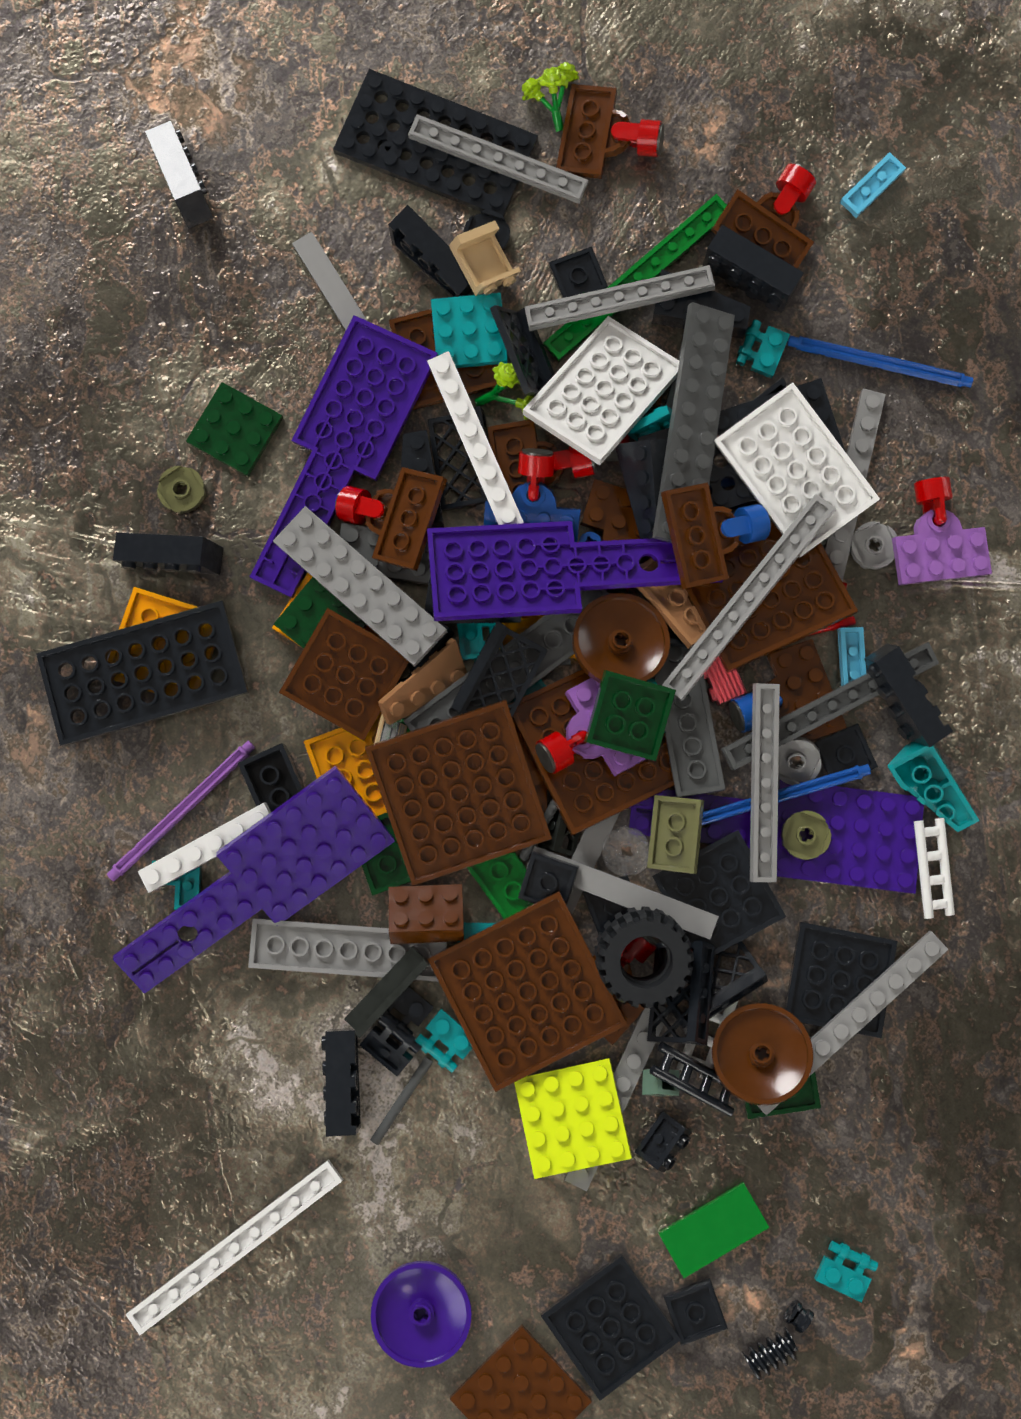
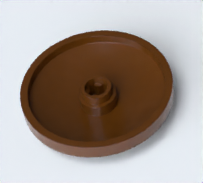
M612 593L593 600L583 609L573 629L572 645L575 657L581 668L598 683H601L604 670L648 682L657 675L666 662L670 649V636L662 615L649 602L631 594Z
M756 1003L736 1009L722 1021L714 1036L712 1061L717 1077L732 1095L754 1105H775L790 1099L804 1086L813 1065V1048L808 1032L793 1014L779 1006Z

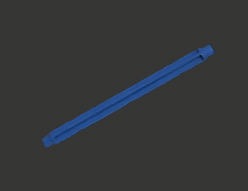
M790 335L787 346L795 347L796 350L821 354L835 359L877 367L957 387L971 388L973 383V377L965 376L964 373L939 369L933 366L803 336L795 337Z
M868 764L856 765L850 769L779 789L778 803L856 779L860 780L862 777L871 774ZM751 798L703 812L702 825L751 811Z

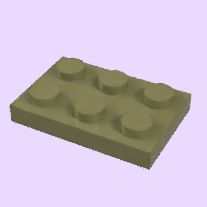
M654 796L647 868L697 874L704 800Z

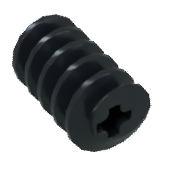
M786 1327L783 1328L784 1337L776 1332L775 1342L766 1337V1347L759 1341L757 1342V1352L750 1346L748 1347L749 1356L743 1353L754 1376L759 1381L762 1380V1370L769 1376L771 1375L770 1366L777 1371L780 1370L779 1361L785 1366L789 1365L788 1356L797 1361L796 1352L798 1349Z

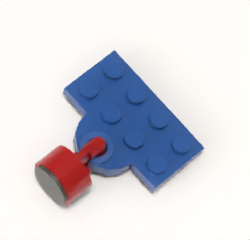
M522 449L519 452L518 473L527 476V482L518 486L512 493V497L523 522L572 521L574 542H578L581 509L557 507V499L553 490L545 485V477L554 476L555 454L544 449ZM486 500L484 525H498L488 500Z

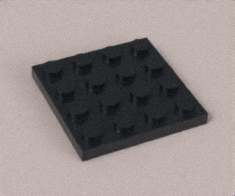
M739 830L699 850L697 874L662 870L652 876L661 894L719 916L711 939L683 929L690 943L704 941L714 945V955L786 917L767 882H750V850Z
M799 922L784 1009L793 1014L801 1023L824 1027L894 963L898 941ZM887 1006L857 1034L882 1038Z
M622 1254L618 1255L541 1313L542 1319L599 1401L681 1340Z

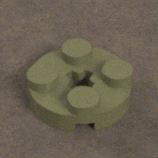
M174 466L167 469L160 476L157 495L160 502L168 510L178 515L189 513L197 509L206 498L205 483L194 469ZM180 484L183 487L187 485L186 493L183 495L176 494L178 491L177 486Z
M801 811L793 813L783 823L781 829L782 846L795 858L802 860L813 859L823 854L829 847L831 831L825 822L826 820L816 812ZM807 828L809 829V834L812 835V839H807L803 842L799 834L800 831H805Z

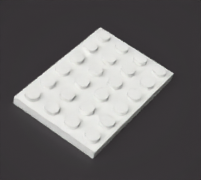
M608 316L523 409V415L598 465H601L677 378L679 360Z
M794 383L788 385L714 440L715 445L758 503L768 511L770 519L782 535L815 494L836 508V511L799 555V558L880 500Z

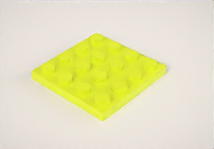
M610 1058L534 1074L514 1082L534 1179L632 1159Z

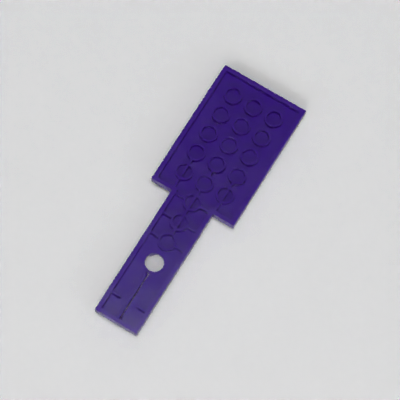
M353 315L291 440L294 444L312 452L250 575L251 579L288 597H294L306 571L292 558L288 557L273 540L305 506L329 526L336 513L335 501L341 489L350 485L356 472L377 482L431 373L427 361L437 357V352Z
M572 521L427 528L434 621L581 613V590L681 585L677 564L669 563L676 562L672 543L654 538L574 542ZM644 556H651L658 563V567L653 571H645L641 568L639 561ZM724 580L712 583H723Z
M334 766L218 850L216 856L229 872L113 955V960L145 994L261 909L274 923L287 920L395 842V839L338 767ZM183 926L195 927L198 934L195 939L184 941L179 937L178 931Z
M779 780L778 790L792 785ZM838 786L779 802L777 877L916 894L918 856L914 821L923 820L924 805L915 796ZM665 790L657 794L660 796L676 797L675 790ZM707 794L683 797L704 800L703 809L706 810L745 800ZM654 796L631 807L628 834L650 836L653 811L648 810H653ZM751 811L712 822L707 828H701L700 843L712 844L739 830L750 849ZM813 811L820 814L826 820L825 822L831 831V841L823 854L813 859L802 860L793 857L784 849L781 840V829L785 820L793 813ZM806 828L805 831H800L799 835L802 837L803 842L807 839H812L809 829Z

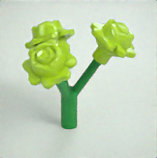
M564 62L558 67L546 68L541 77L537 79L529 78L522 85L521 90L524 94L522 100L535 98L538 102L541 101L552 113L556 132L562 131L564 127L560 111L564 91L568 87L569 82L579 80L575 66ZM541 86L549 88V93L552 94L553 106L544 98L545 95L541 92ZM558 86H559V87H560V91H559V95H558V99H557V94H556V93L558 92Z
M500 362L497 367L493 368L495 373L494 379L497 380L496 386L491 392L475 398L476 406H483L496 400L513 404L517 408H521L523 413V409L534 397L527 395L524 399L517 398V400L498 396L507 387L513 388L516 383L520 385L512 363L504 364Z

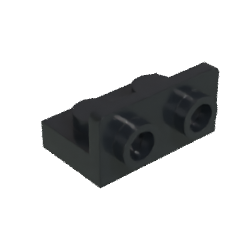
M662 1111L635 1150V1153L655 1169L665 1172L674 1166L677 1160L676 1155L680 1149L683 1150L689 1144L691 1139L689 1136L692 1131Z

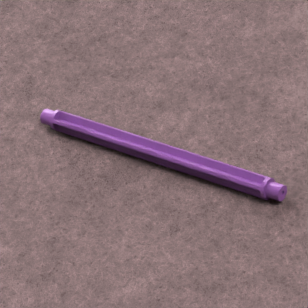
M249 740L242 746H239L235 752L142 838L132 850L114 864L113 868L107 873V876L113 882L120 876H123L140 857L148 852L188 812L238 766V762L248 758L249 754L256 747Z

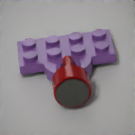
M935 475L916 480L914 483L916 504L922 505L923 515L915 522L914 535L892 538L898 585L992 574L985 527L962 529L960 520L952 512L945 509V501L953 498L950 477H947V475Z
M592 678L565 692L567 699L577 713L571 718L566 727V738L555 731L536 742L537 756L543 767L550 773L556 774L574 763V754L582 756L583 759H594L602 756L614 776L646 759L584 742L600 683Z

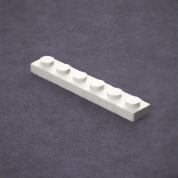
M267 803L256 806L139 870L138 873L148 893L161 888L216 858L218 850L271 813Z

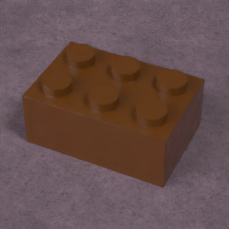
M462 884L389 887L390 943L409 944L458 942L464 940Z

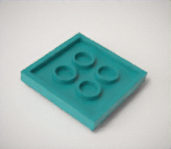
M501 292L489 295L479 294L477 296L469 295L431 299L435 350L438 356L449 351L456 368L496 365L500 362L508 363L507 350L490 310L494 305L502 307Z

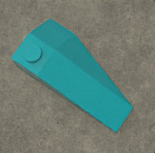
M912 741L887 765L901 788L915 796L920 803L925 804L939 818H944L945 822L957 832L980 821L935 744L927 747Z

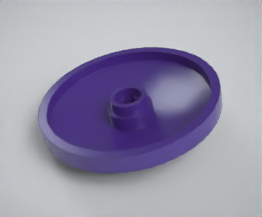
M414 1261L394 1269L383 1279L372 1302L371 1325L378 1344L392 1359L410 1367H431L451 1358L465 1342L471 1325V1301L464 1284L451 1270L434 1262Z

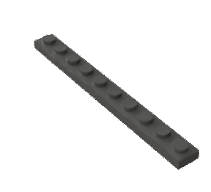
M929 642L904 653L916 672L914 676L939 664ZM866 673L779 718V747L878 696V685L875 680ZM752 733L721 748L731 771L752 761Z

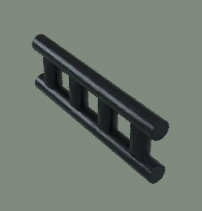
M664 1042L658 1045V1051L663 1053L664 1056L660 1068L655 1065L650 1068L649 1073L729 1117L733 1115L734 1108L728 1105L731 1093L720 1082L715 1070ZM673 1059L684 1065L680 1078L669 1073ZM693 1070L703 1075L699 1089L689 1084ZM712 1080L723 1086L719 1100L708 1094Z

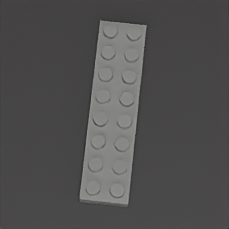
M306 506L273 540L282 551L414 667L447 632L445 627L438 621H434L430 614Z
M253 918L248 968L383 978L412 946L428 960L429 957L445 950L447 942L391 944L389 928L297 921H279L274 923L270 919ZM430 964L415 979L439 982Z

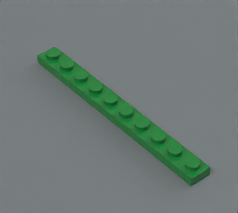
M715 194L607 288L660 276L661 269L667 270L711 232L727 204ZM617 312L565 323L543 342V346L560 362L587 339L608 316L612 317Z

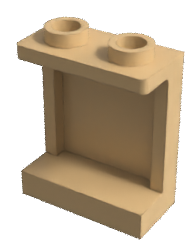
M496 221L457 235L449 245L475 296L482 293L489 295L501 285L504 287L512 285L516 282V277L521 272L519 267L512 269L495 237L499 230Z

